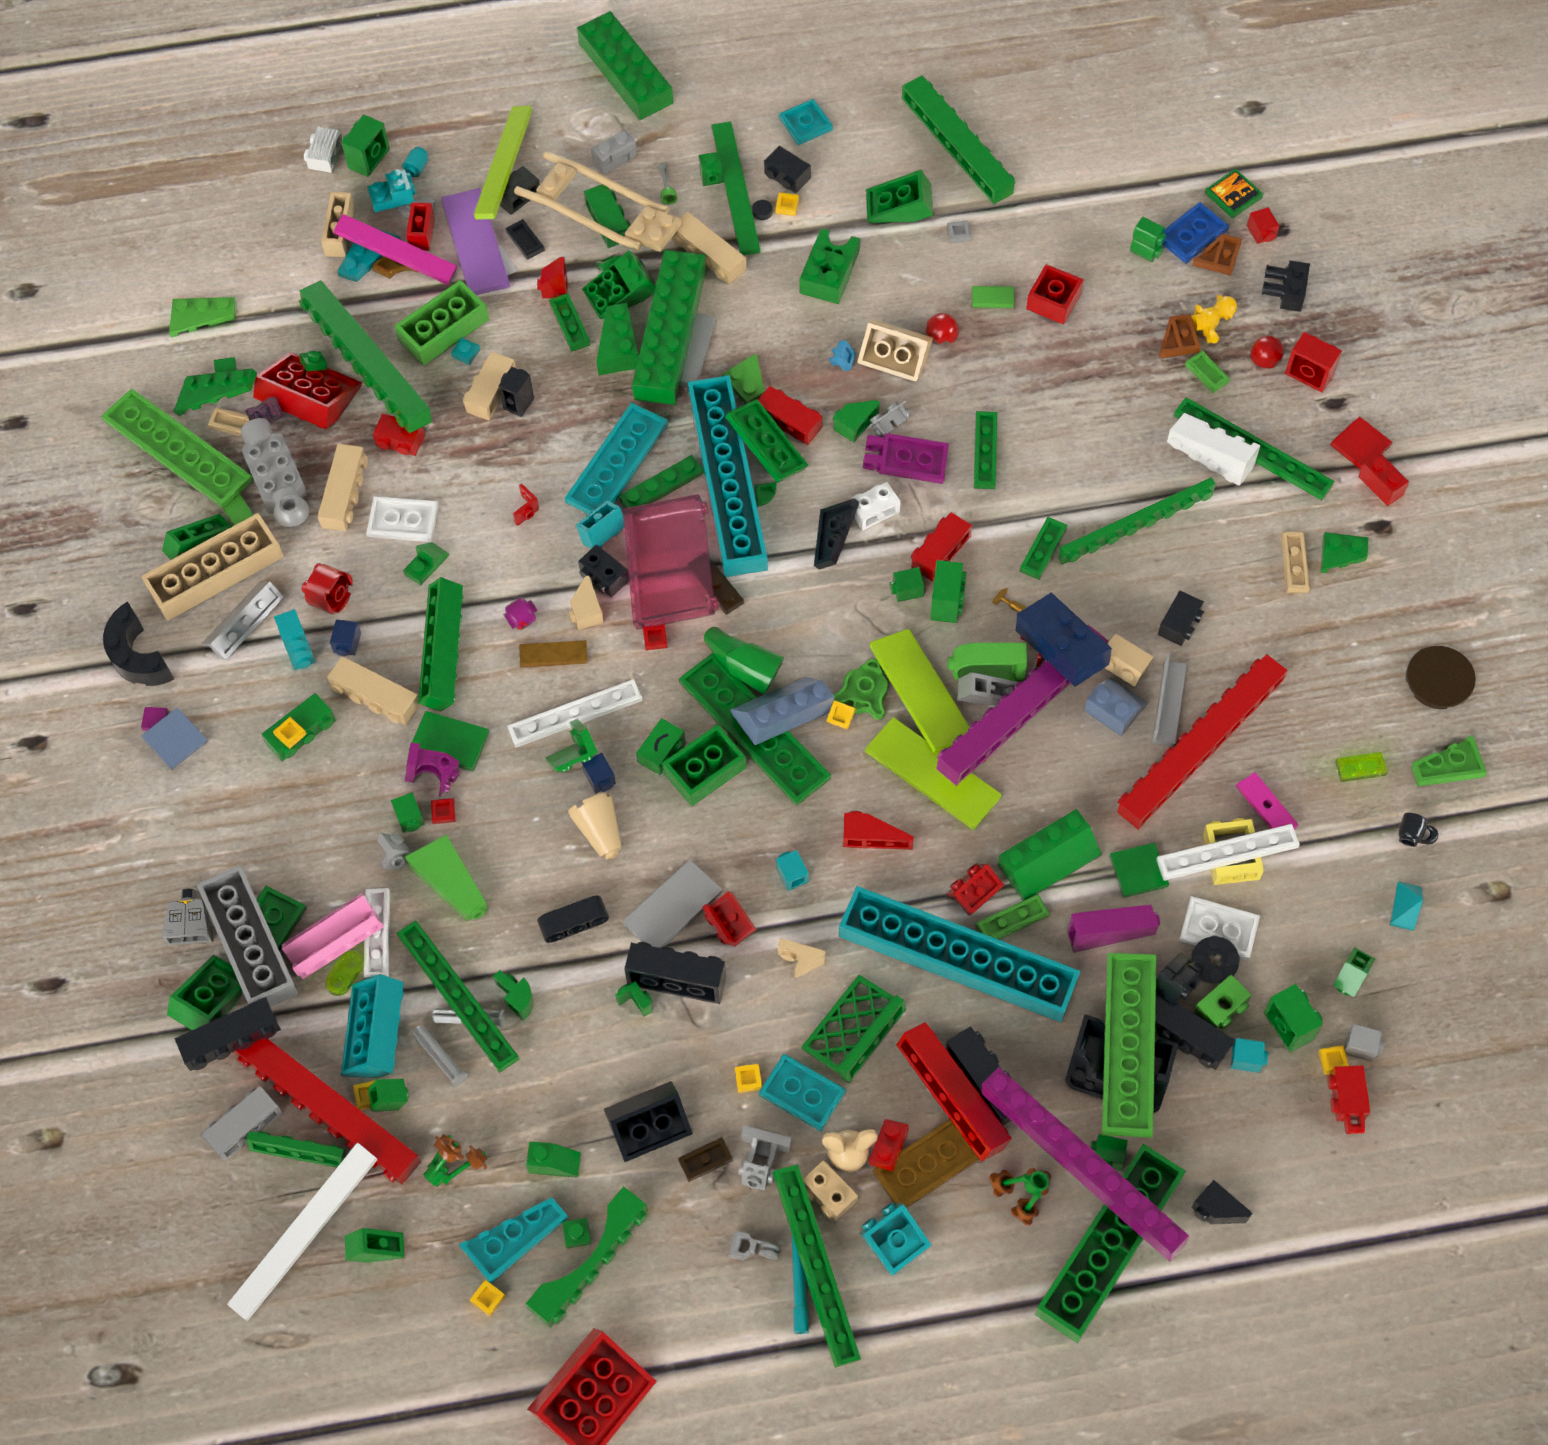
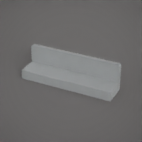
M260 581L202 642V645L210 647L222 660H226L284 598V595L270 581Z
M1166 653L1152 744L1174 747L1187 664L1169 661L1170 653Z

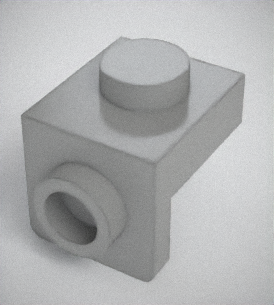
M380 833L377 842L386 853L381 863L382 867L401 870L406 862L405 856L411 854V851L403 842V838L398 834Z

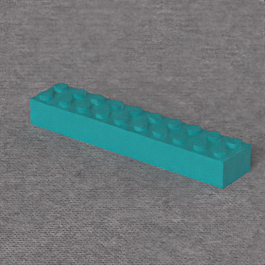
M730 375L688 382L689 400L724 576L731 577L768 571L767 553L744 442L725 417L728 412L736 409Z
M856 886L839 925L838 937L1060 1023H1062L1080 975V971L859 886Z

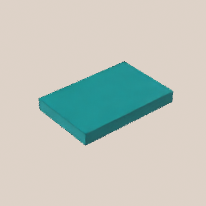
M783 1053L758 1095L822 1132L846 1093V1089Z

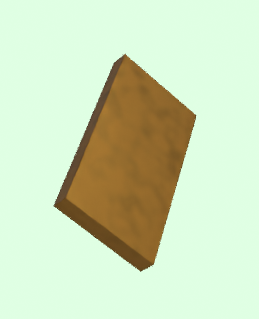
M949 1119L903 1149L893 1171L876 1167L872 1170V1173L894 1204H904L907 1209L980 1159Z

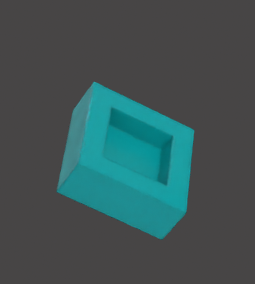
M461 337L452 350L451 356L470 365L479 353L480 345Z

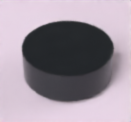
M758 200L753 204L752 214L756 219L767 220L772 216L773 207L769 201Z

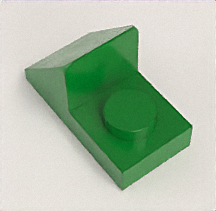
M433 542L417 545L415 547L417 556L403 570L404 575L420 586L449 557L448 552Z

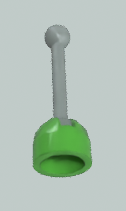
M660 163L658 169L662 173L665 187L660 194L661 201L665 205H671L677 201V194L674 188L668 186L665 172L666 165Z

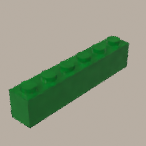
M443 577L438 578L428 586L418 704L440 712L453 705L455 701L456 666L459 659V630L462 620L461 606L464 599L462 595L463 585Z

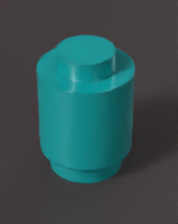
M421 147L411 149L402 164V169H405L406 173L410 172L411 177H419L428 162V152Z

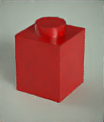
M1267 207L1251 212L1247 227L1256 243L1259 244L1275 239L1279 224L1270 208Z

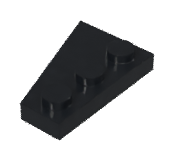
M855 498L820 509L814 566L820 570L837 564L860 503Z

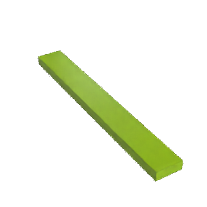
M531 105L512 106L474 211L476 220L495 219L533 111Z

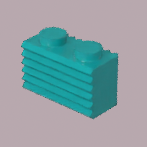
M605 501L599 508L589 513L586 518L576 523L582 544L589 549H592L596 544L602 547L611 537L617 536L620 530L627 526L621 508L610 501Z

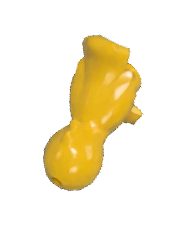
M1217 294V300L1213 307L1202 309V306L1196 304V311L1192 315L1195 331L1202 330L1203 335L1207 338V343H1217L1220 339L1215 329L1219 325L1220 319H1226V321L1229 318L1232 319L1237 310L1236 300L1230 296L1223 297Z

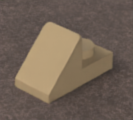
M780 938L778 955L787 961H798L795 968V978L825 964L826 951Z

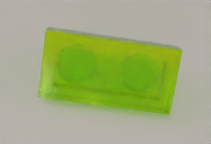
M1382 752L1341 757L1335 761L1341 782L1382 777L1387 774Z

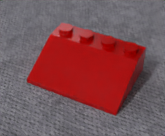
M292 352L287 353L257 374L254 382L253 398L323 429H327L340 418L362 386V382L330 368L306 371L299 360L300 356Z
M593 1328L527 1410L567 1445H606L657 1381L603 1331Z

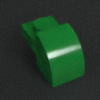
M499 970L493 976L495 984L507 994L504 997L506 1006L524 1021L533 1008L534 1001L530 985L524 977L518 983L513 975L510 973L504 974Z

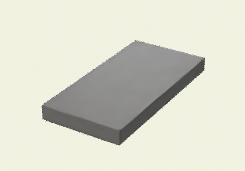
M696 313L680 386L688 387V382L699 380L716 323V316Z
M689 860L622 922L641 942L649 943L652 947L661 948L666 946L704 911L702 906L705 904L710 905L723 893V890L695 863Z

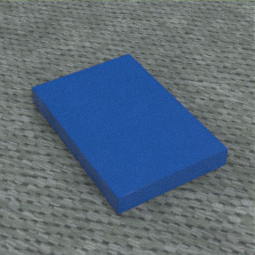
M1199 202L1165 228L1164 234H1166V239L1162 245L1187 264L1216 241L1221 234L1226 233L1229 230V225Z

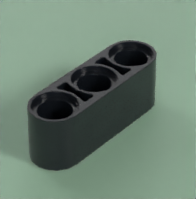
M596 895L545 913L537 919L544 941L552 943L599 926L609 920V915L602 897Z

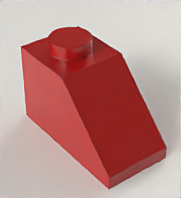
M559 257L541 269V278H537V290H541L542 299H552L567 294L568 277L565 257Z

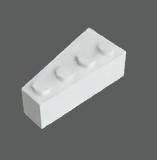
M1186 413L1170 429L1167 440L1173 448L1183 451L1191 459L1199 461L1207 466L1209 470L1217 472L1225 477L1227 481L1238 486L1241 485L1253 470L1260 448L1259 444L1253 443L1249 445L1245 443L1244 438L1236 435L1233 438L1226 435L1225 430L1219 427L1212 429L1207 422Z

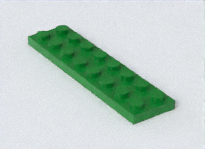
M711 653L678 678L679 683L796 806L831 779V774L789 731L757 745L753 744L730 711L732 708L757 697L739 679L729 673L728 668L715 657L714 653Z

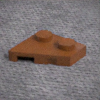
M1221 234L1213 244L1205 248L1203 254L1194 258L1192 266L1231 276L1242 239Z
M1191 314L1170 316L1159 358L1199 353L1200 345Z

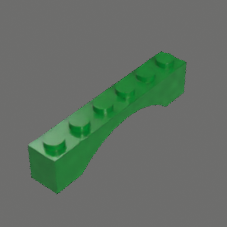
M623 1186L607 1205V1220L604 1233L592 1255L569 1275L541 1284L525 1303L527 1309L550 1328L554 1324L558 1325L567 1314L565 1311L570 1304L575 1305L580 1300L585 1286L593 1284L598 1278L599 1269L604 1264L608 1265L616 1255L614 1251L620 1244L623 1246L628 1242L632 1235L630 1233L636 1225L640 1226L648 1216L647 1204Z

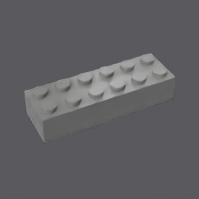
M239 865L196 884L248 1005L266 997L270 1005L274 1006L298 995L242 866Z

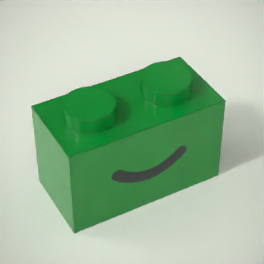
M661 718L636 752L637 763L661 775L663 773V762L685 747L684 730Z

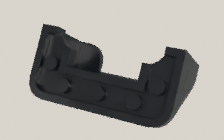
M1084 1014L1065 1082L1068 1087L1075 1091L1103 1099L1105 1024L1096 1017ZM1165 1039L1155 1041L1153 1113L1159 1111L1179 1044Z

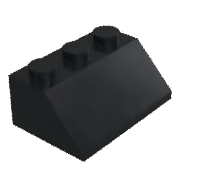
M672 1081L604 1108L606 1118L624 1162L693 1134L680 1096Z

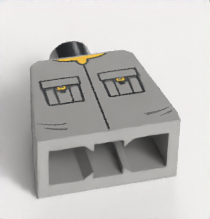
M183 889L181 891V900L171 901L168 904L162 938L167 945L212 942L208 910L202 899H196V891L194 889Z

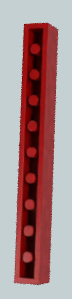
M1268 654L1261 660L1257 658L1250 666L1251 670L1247 674L1242 673L1232 689L1229 687L1221 696V701L1218 704L1214 702L1206 712L1208 714L1204 718L1199 717L1192 725L1193 729L1189 733L1184 732L1178 739V744L1174 748L1169 747L1159 763L1155 762L1148 770L1149 774L1145 778L1140 777L1134 783V789L1130 793L1125 792L1120 797L1117 813L1139 830L1284 681L1288 671Z
M260 1039L247 1049H238L233 1052L238 1056L236 1060L243 1067L248 1069L251 1066L256 1070L254 1074L261 1081L266 1083L268 1080L274 1084L272 1088L282 1097L285 1094L292 1099L290 1101L291 1104L298 1110H307L310 1113L309 1118L316 1124H325L328 1127L327 1132L335 1139L343 1138L347 1142L345 1146L349 1150H352L359 1143L378 1160L372 1168L380 1167L384 1171L382 1175L390 1182L394 1183L396 1180L403 1185L421 1163L419 1156L269 1039Z

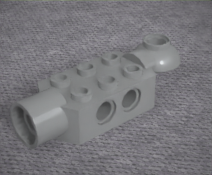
M256 418L248 421L241 428V434L246 444L241 451L267 513L274 514L275 520L282 526H298L309 515V505L306 502L308 495L282 434H274L267 419Z

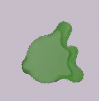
M869 659L865 664L860 665V668L853 671L851 669L844 678L841 690L833 695L835 696L834 700L838 702L853 704V707L856 708L854 714L868 712L874 719L881 720L885 716L882 703L887 695L888 681L883 675L878 660Z

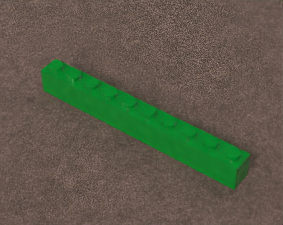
M320 280L299 290L301 297L299 304L303 311H307L313 323H317L320 326L324 336H328L331 339L332 345L335 349L341 351L344 360L352 364L355 373L363 377L366 386L374 390L376 398L384 402L390 414H394L400 427H405L409 433H412L432 423L428 405L327 286Z

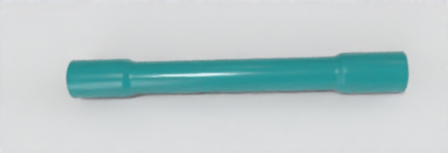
M792 1235L794 1333L807 1334L809 1333V1316L806 1297V1276Z

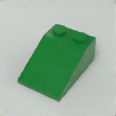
M922 170L866 189L867 221L869 223L916 222L933 216L932 187Z
M213 954L170 995L167 1015L191 1030L228 1015L243 994L232 965Z

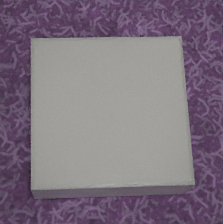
M967 220L947 223L950 244L971 240Z

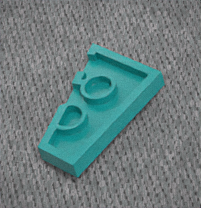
M382 231L401 240V237L398 235ZM353 242L337 271L338 276L358 282L383 255Z

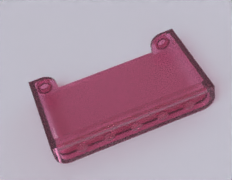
M699 494L623 509L632 618L636 630L647 626L670 624L715 615V610L719 609L716 596L714 597L710 566L705 515L708 514V507L706 501L702 502Z

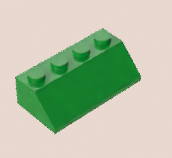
M1075 809L999 855L998 867L1024 901L1101 856V852L1091 827L1080 812Z

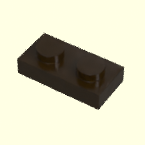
M723 1137L678 1158V1162L688 1182L733 1161Z

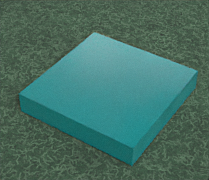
M814 98L779 113V119L798 146L833 130L832 123Z

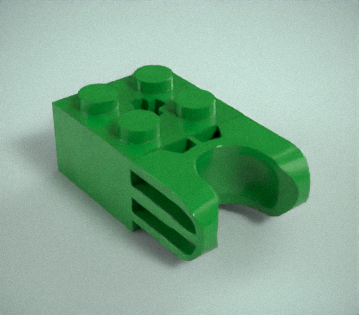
M821 228L799 278V293L839 305L860 251L861 238L851 236L846 244L836 246L830 242V230Z

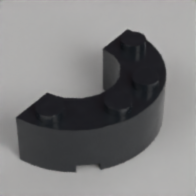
M127 601L110 616L103 633L104 649L113 667L121 677L134 684L141 683L146 686H157L174 680L159 651L138 653L132 650L133 642L144 629Z

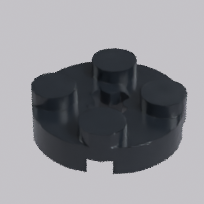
M1214 935L1204 938L1197 943L1192 951L1191 962L1195 961L1203 967L1200 974L1203 982L1221 984L1230 975L1234 976L1236 974L1240 956L1232 942L1226 938ZM1211 954L1213 956L1218 954L1221 957L1219 960L1221 962L1220 966L1217 964L1211 966L1209 964L1211 961L1209 956Z

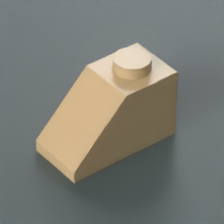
M586 576L570 601L571 610L568 611L572 624L576 623L578 631L604 623L602 611L590 577Z

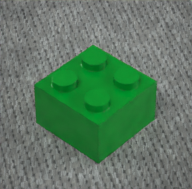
M365 114L354 123L353 128L343 137L341 142L348 169L366 177L371 175L390 150L384 123Z
M936 561L931 621L957 623V615H962L967 572L962 571L963 563Z
M1296 983L1271 996L1263 1012L1290 1053L1315 1040L1323 1025L1321 1014L1318 1010L1312 1008L1308 1002L1309 998L1303 989H1299Z

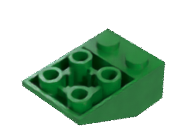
M628 250L584 286L582 290L597 316L602 320L605 316L606 306L627 303L628 308L637 305L654 293L656 283L642 260Z

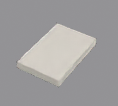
M374 496L366 532L367 537L432 542L439 506L438 501Z
M1191 896L1179 941L1196 946L1204 938L1214 935L1223 937L1234 944L1240 959L1249 961L1260 915Z

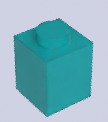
M797 850L793 852L786 851L779 855L776 859V869L787 891L809 882V873Z
M1236 1038L1232 1045L1230 1069L1260 1073L1263 1065L1267 1066L1269 1052L1265 1051V1042Z

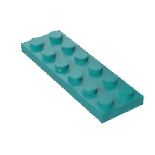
M631 403L565 496V503L587 514L599 508L605 501L615 503L668 426V420Z

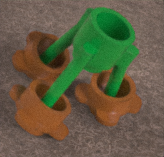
M442 1134L441 1138L436 1136L433 1146L439 1150L423 1175L436 1187L442 1182L447 1185L452 1178L471 1165L475 1170L482 1166L484 1169H487L485 1164L487 1160L486 1152L482 1151L480 1147L475 1149L470 1145V1151L465 1154L468 1161L450 1174H447L449 1168L444 1163L446 1161L453 1163L457 1159L463 1160L464 1156L461 1154L462 1147L457 1141L451 1139V1135L446 1136Z
M1030 1168L1027 1174L1015 1178L1007 1170H1002L999 1174L991 1173L989 1179L992 1182L993 1194L996 1197H1001L1004 1193L1011 1194L1015 1183L1024 1182L1025 1190L1032 1194V1198H1020L1017 1201L1018 1205L1011 1209V1214L1022 1221L1024 1225L1030 1226L1033 1223L1032 1219L1039 1215L1035 1202L1049 1192L1048 1185L1051 1174L1048 1171H1036L1035 1168Z

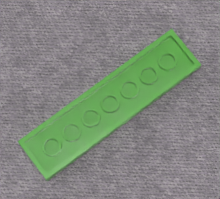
M132 388L101 415L104 422L223 509L253 481L251 474Z
M1108 953L1102 1135L1153 1138L1156 954Z

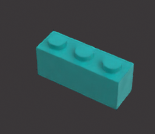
M293 609L274 616L294 670L304 669L316 663L296 610Z

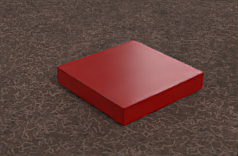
M1359 416L1331 442L1330 446L1361 469L1365 461L1378 452L1383 454L1391 447L1393 442Z

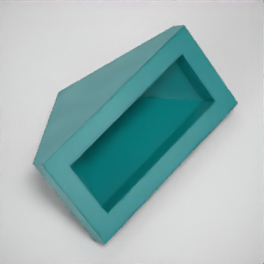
M1398 881L1390 921L1391 926L1414 931L1423 902L1422 887Z

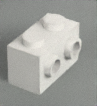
M888 482L875 485L869 491L857 494L852 498L860 502L854 519L862 531L900 513V500Z

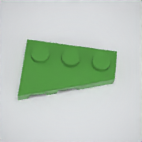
M235 297L172 299L170 337L178 336V333L187 330L189 332L196 331L197 327L203 325L213 326L235 319Z

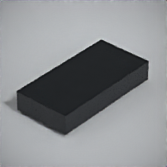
M524 219L506 228V233L527 260L545 251L543 244Z

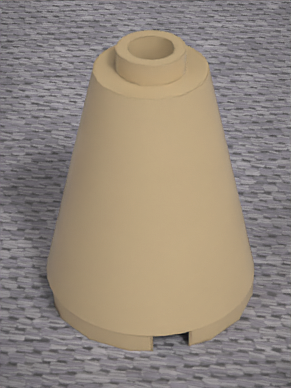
M601 793L582 801L581 807L577 808L574 805L568 810L570 818L601 858L606 857L607 860H611L620 855L619 851L622 849L613 799L610 793L608 795Z

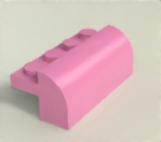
M362 892L283 943L282 950L291 961L292 969L297 976L300 975L302 979H305L384 926Z

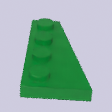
M251 368L186 376L174 412L179 416L185 414L187 409L191 408L194 411L200 409L202 404L208 402L210 404L217 403L222 397L226 396L229 399L252 390L257 372Z

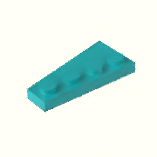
M551 1197L523 1211V1214L513 1219L509 1218L502 1222L501 1225L489 1231L486 1230L478 1234L477 1237L469 1241L466 1240L458 1245L489 1283H493L559 1227L562 1222L566 1221L568 1215Z

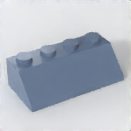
M804 677L732 708L730 712L753 744L757 745L829 713L835 696L823 680Z

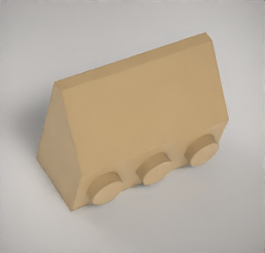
M874 319L868 322L857 363L917 382L927 361L933 338Z

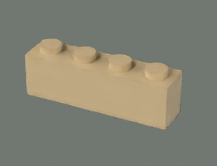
M686 212L680 217L682 225L671 238L676 245L683 247L687 253L705 255L706 268L713 271L718 279L731 284L747 270L746 257L691 213Z
M337 444L318 513L321 528L347 531L349 523H352L353 506L357 505L358 487H361L363 484V469H366L368 465V456H365L363 447Z
M343 656L327 676L330 688L335 693L340 695L343 693L349 696L353 702L367 705L374 713H382L396 724L400 722L407 726L421 705L418 704V694Z

